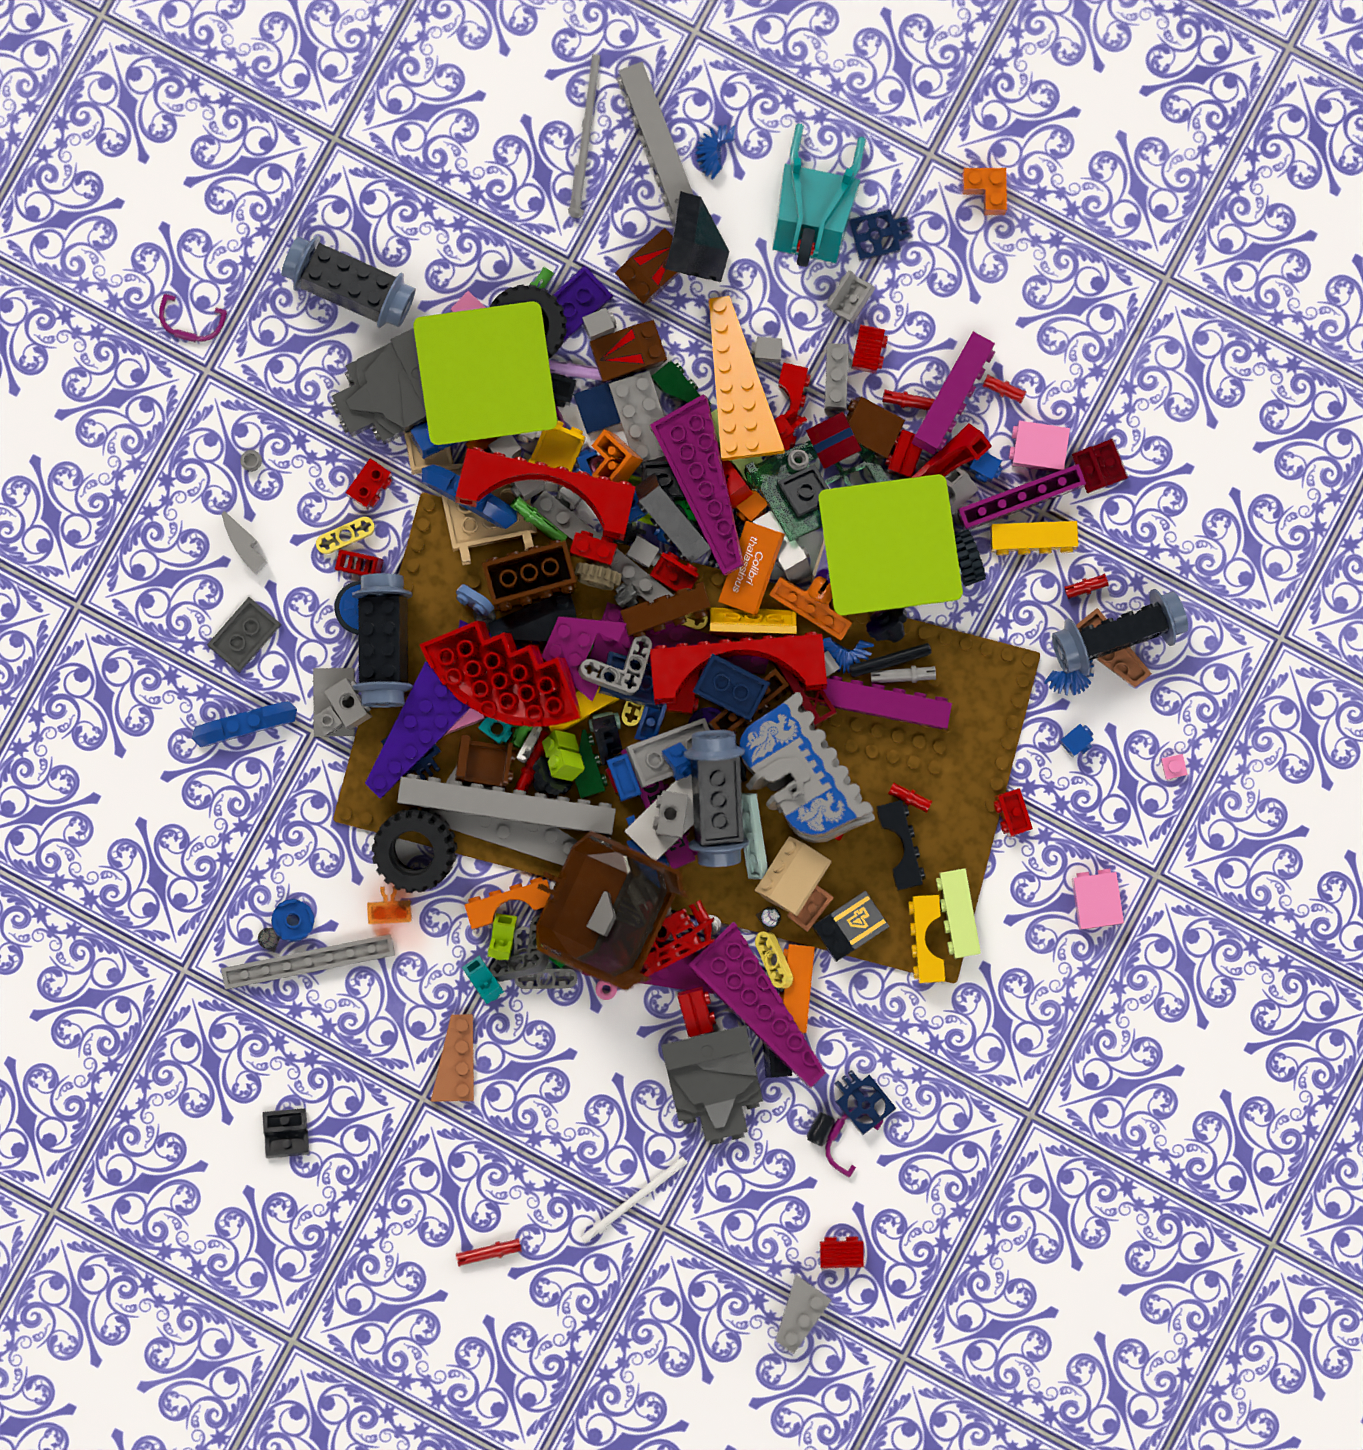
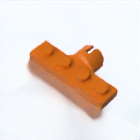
M780 576L769 595L842 641L853 621L845 616L838 615L831 608V584L829 583L824 591L821 590L827 579L818 576L807 590H803Z

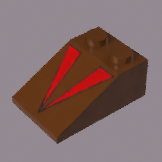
M663 228L615 272L619 279L643 304L650 303L679 274V272L662 267L664 259L668 257L673 235L666 228Z
M654 320L627 327L589 342L602 382L659 367L667 360Z

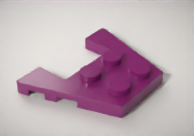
M559 616L542 657L546 661L557 657L565 658L574 686L589 700L593 701L600 685L582 679L578 672L579 667L587 659L598 633L619 642L627 623Z

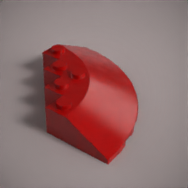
M474 621L419 644L426 661L439 677L441 683L458 700L482 715L507 724L528 727L559 725L581 718L573 678L565 658L557 657L544 662L539 647L536 645H529L517 650L512 634L502 633L491 638L484 621Z

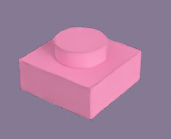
M1183 754L1161 759L1166 780L1188 775Z

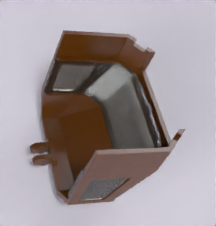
M590 831L572 846L558 877L544 872L543 876L546 879L556 882L553 890L544 884H539L537 887L549 893L550 896L536 924V950L576 970L627 991L640 982L651 980V978L640 973L675 895L678 894L687 899L688 896L683 888L681 881L683 879L679 870L628 846ZM604 891L610 893L611 903L617 917L607 937L587 927Z

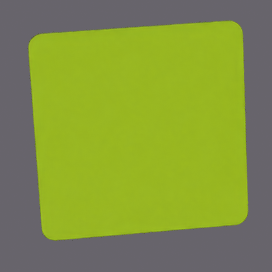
M532 301L428 315L415 319L413 323L429 438L433 444L443 445L551 430L557 425L542 310L537 302Z
M939 474L825 489L820 492L818 499L833 605L838 615L844 616L956 601L962 597L963 589L947 481L944 476Z

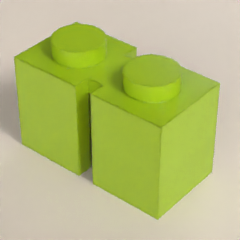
M554 730L542 741L546 757L549 758L547 762L552 777L573 781L585 770L580 753H575L579 751L575 734Z

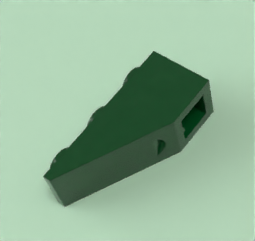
M670 360L651 376L652 381L664 396L680 403L687 404L700 396L696 391L699 389L692 379H686L683 375L685 371L678 362L674 364Z
M586 729L582 730L578 752L581 755L585 770L575 778L581 800L606 792L604 787L608 786L605 774L600 775L598 766H602L598 753L593 754L591 746L595 745L592 734H587Z

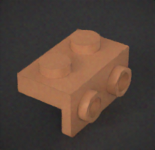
M817 885L798 916L789 912L787 917L808 932L834 897Z

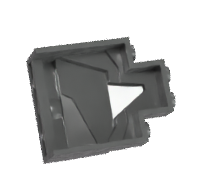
M413 328L390 339L391 342L345 365L348 371L344 374L349 384L354 383V385L332 395L334 402L331 403L335 414L340 413L343 418L340 424L345 433L350 432L353 437L375 426L376 428L372 431L377 441L382 440L385 445L405 435L404 433L411 432L418 423L427 422Z
M746 1025L661 1045L678 1120L683 1121L685 1125L697 1122L696 1117H700L705 1141H710L711 1145L722 1143L723 1138L731 1136L732 1140L744 1138V1133L748 1132L742 1106H746L748 1110L760 1107L759 1102H763Z

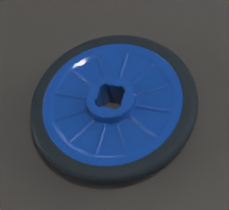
M361 580L344 586L339 591L334 604L335 615L340 625L345 630L358 635V599L352 597V593L361 589Z

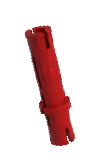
M884 389L882 403L900 405V408H905L906 406L929 411L935 399L911 395L907 391L901 393Z
M545 731L540 732L525 767L521 769L522 773L514 787L515 790L526 791L527 794L534 779L535 771L532 766L539 757H544L545 751L542 741L549 733Z
M517 1238L502 1243L497 1241L494 1245L455 1253L456 1260H458V1267L495 1257L500 1259L503 1258V1255L522 1252L520 1239Z

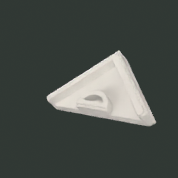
M533 727L517 755L519 761L527 762L543 729L542 727Z

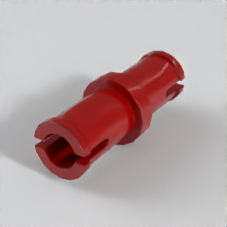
M989 374L986 376L982 386L999 393L1001 397L1006 396L1020 404L1027 391L1010 385L1009 381H1001Z
M1104 573L1090 579L1084 578L1081 582L1064 586L1067 598L1070 599L1085 593L1089 595L1091 591L1108 587L1109 583Z
M895 782L888 795H892L905 802L907 806L912 805L925 813L928 812L933 802L915 793V790L912 789L910 791Z

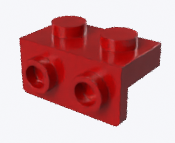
M663 552L650 573L651 577L675 592L683 588H690L692 590L700 577L696 567L689 563L686 565L680 563V558L671 552H668V554Z
M1020 788L994 796L996 801L993 802L996 813H1000L1002 819L1000 827L1003 834H1007V837H1014L1017 834L1033 829Z

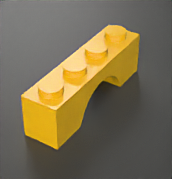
M939 895L914 896L912 901L908 902L909 915L913 914L914 923H910V934L915 936V945H911L912 958H916L917 966H913L914 979H918V984L945 982L944 960L934 956L928 950L925 943L927 927L933 920L941 917Z

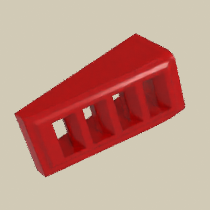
M339 549L334 570L358 576L380 574L384 560L379 557ZM346 555L349 556L347 568L344 567ZM355 557H356V558H358V559H357L356 567H355V570H354V569H352V568H353L354 560H355ZM363 560H366L365 567H364V572H363V571H361L362 565H363Z

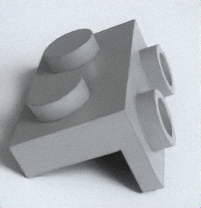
M849 270L841 278L835 292L829 296L826 306L833 314L853 324L876 288L872 284L856 277Z

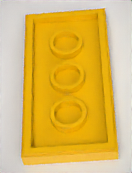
M737 608L710 609V631L796 634V612L793 610L759 609L757 615Z

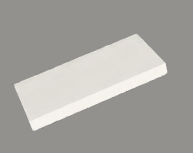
M691 775L675 781L666 790L689 794L683 834L694 824ZM656 800L625 832L649 857L658 860L679 838L656 835L657 830L653 829L654 817H659L660 808H656ZM671 808L664 812V817L667 820H673L677 816L676 811Z

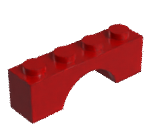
M783 362L778 387L787 394L790 400V409L795 406L804 408L806 395H803L804 386H809L811 375L807 374L808 368ZM797 413L787 419V421L792 425L802 416ZM792 434L782 441L785 453L789 454L790 448L794 449L797 436Z

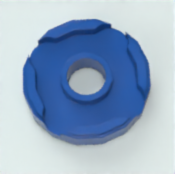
M289 899L279 903L273 911L271 918L272 929L275 934L287 942H299L307 938L312 932L315 922L310 906L297 899ZM290 915L298 917L299 923L291 926L287 923V918Z

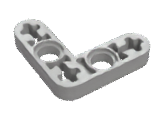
M644 635L636 637L632 641L623 670L593 659H587L579 667L580 677L624 695H633L641 684L650 649L652 648L651 640ZM641 641L646 648L641 651L640 655H637L639 645L637 644ZM637 660L641 665L640 670H633L630 667V661ZM588 665L594 671L591 674H587V669H585ZM601 669L602 671L599 674V678H597L596 676L598 675V673L596 672H598ZM611 672L615 677L614 682H607L604 679V673ZM632 675L634 676L631 682L632 687L628 689L626 682Z
M519 927L515 931L514 956L528 951L527 948L517 949V945L522 946V939L518 938V934H521L522 930H526V934H529L530 929L528 927ZM529 938L526 939V946H528ZM519 963L515 970L520 969L523 964ZM545 969L537 974L538 986H533L534 981H529L526 986H523V983L519 982V978H515V983L521 989H564L575 986L578 978L577 974L571 969ZM555 972H559L558 977H564L569 972L570 976H574V980L570 981V985H566L565 981H559L560 985L555 986ZM543 973L551 974L553 978L551 984L543 985L540 982V976Z

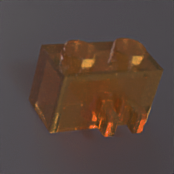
M392 886L393 893L390 895L391 901H388L385 887H380L384 900L383 902L367 903L368 924L413 923L412 901H395L397 890L394 889V886Z

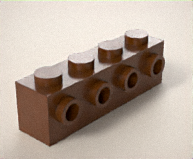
M776 668L763 678V680L770 684L755 713L757 711L760 714L770 707L769 701L774 697L776 700H779L787 693L785 688L789 684ZM725 709L708 723V727L711 730L733 731L736 735L735 729L741 724L745 727L754 719L752 717L751 721H748Z

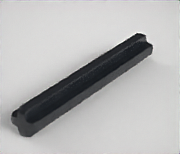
M928 643L856 663L849 666V672L852 677H857L926 657L932 654L931 647Z

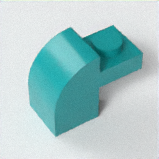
M480 955L462 967L486 1004L495 1001L504 993L503 988L493 977V974Z

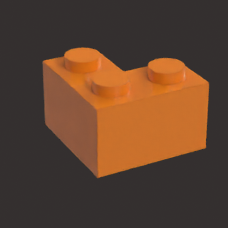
M1006 168L963 169L962 195L983 194L984 215L1006 214Z
M605 429L591 445L605 458L592 474L593 477L605 476L615 482L627 481L643 461L620 437Z

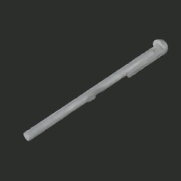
M597 54L592 55L585 115L582 121L583 131L578 165L575 164L571 203L568 209L569 215L573 218H580L584 214V210L581 209L600 63V55Z

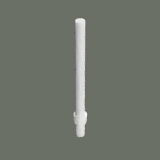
M681 1157L605 1218L593 1223V1227L580 1236L586 1244L598 1233L601 1235L607 1230V1226L688 1163L684 1157Z

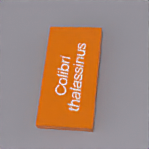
M746 521L739 540L744 566L727 575L718 602L757 615L785 536L784 533Z

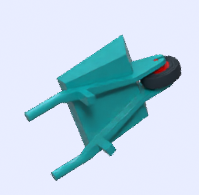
M796 124L789 153L790 164H784L772 250L798 255L797 265L802 267L808 266L810 258L837 263L859 189L860 179L855 177L861 167L866 138L858 137L853 163L850 169L847 168L844 176L801 167V158H799L798 152L804 125Z

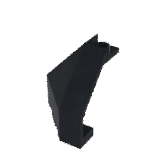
M680 191L679 198L675 199V203L678 206L673 238L668 257L664 259L662 267L682 274L721 282L730 251L701 196Z

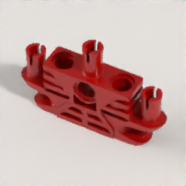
M701 899L696 901L699 911L694 903L689 905L698 925L695 926L693 921L690 920L685 907L665 917L662 926L667 929V934L664 937H656L652 946H655L656 949L649 952L643 965L645 971H641V974L648 977L715 941V939H711L714 917H709ZM653 900L647 902L651 911L648 910L646 904L640 906L648 921L655 907ZM692 927L693 930L680 937H677V934ZM644 929L627 937L628 941L632 943V948L636 949ZM702 929L705 934L704 941H701L697 934ZM671 932L674 940L659 947L657 941L667 940ZM624 939L619 941L622 950L617 943L612 945L622 964L619 966L621 969L627 967L632 958Z

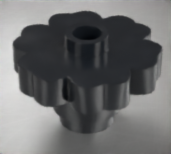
M904 608L876 611L870 616L871 621L866 624V631L876 641L889 640L893 643L898 642L905 635L903 623L908 619L907 612Z
M539 757L532 766L535 771L533 775L535 778L533 782L534 789L538 793H549L555 796L568 792L573 785L572 781L552 777L547 762L549 758Z

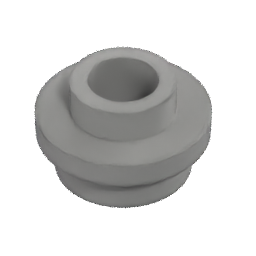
M796 449L790 452L787 461L792 469L800 471L808 466L809 457L805 451ZM799 458L801 463H796L794 459Z

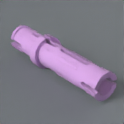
M549 360L550 373L565 375L566 378L572 376L601 380L598 368L595 366L574 364L571 361L559 362Z

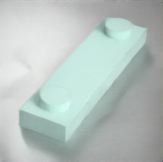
M741 793L743 838L749 840V845L744 847L748 879H762L768 870L757 795L756 793Z

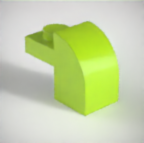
M496 913L487 957H492L496 960H509L514 943L517 916Z

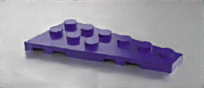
M426 661L365 782L380 799L471 709L468 705L458 700L441 683L439 677Z

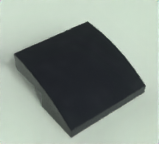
M306 1108L262 1112L266 1158L310 1155Z

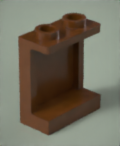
M862 396L852 399L847 407L849 412L846 418L859 445L874 452V455L880 459L887 458L905 419Z
M462 735L459 744L455 781L465 784H480L485 787H501L506 790L507 784L512 783L513 770H510V762L514 763L516 750H512L513 743L509 742L508 745L479 742L470 740V736Z

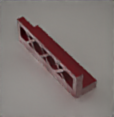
M772 661L775 668L789 684L788 688L792 695L797 692L801 694L803 702L800 707L802 711H808L814 715V722L811 724L814 730L821 727L822 722L837 714V711L823 690H817L816 698L806 696L804 693L805 685L803 684V688H801L799 683L802 682L799 679L795 678L789 670ZM817 703L826 704L830 712L820 717L816 712Z

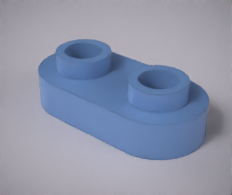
M462 584L456 590L457 600L464 606L472 607L478 615L488 616L493 611L494 606L492 603L470 587Z

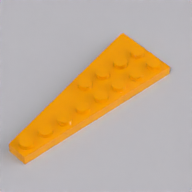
M730 296L709 298L722 461L784 454V446Z

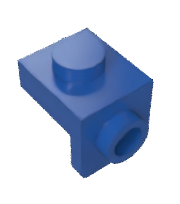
M591 449L579 453L580 457L576 458L579 466L576 471L587 472L592 476L587 462L597 457L598 454L596 450L591 451Z
M681 742L662 750V757L673 769L676 781L691 775V759L684 756V752L687 749Z

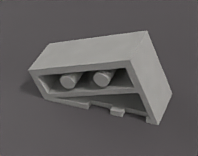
M774 508L753 521L755 524L785 534L776 561L779 569H782L788 581L797 584L812 575L807 559L810 555L804 546L800 547L797 543L799 538L793 529L789 531L787 528L788 521L783 513L778 514Z
M797 1274L794 1276L775 1339L776 1342L793 1354L832 1301Z

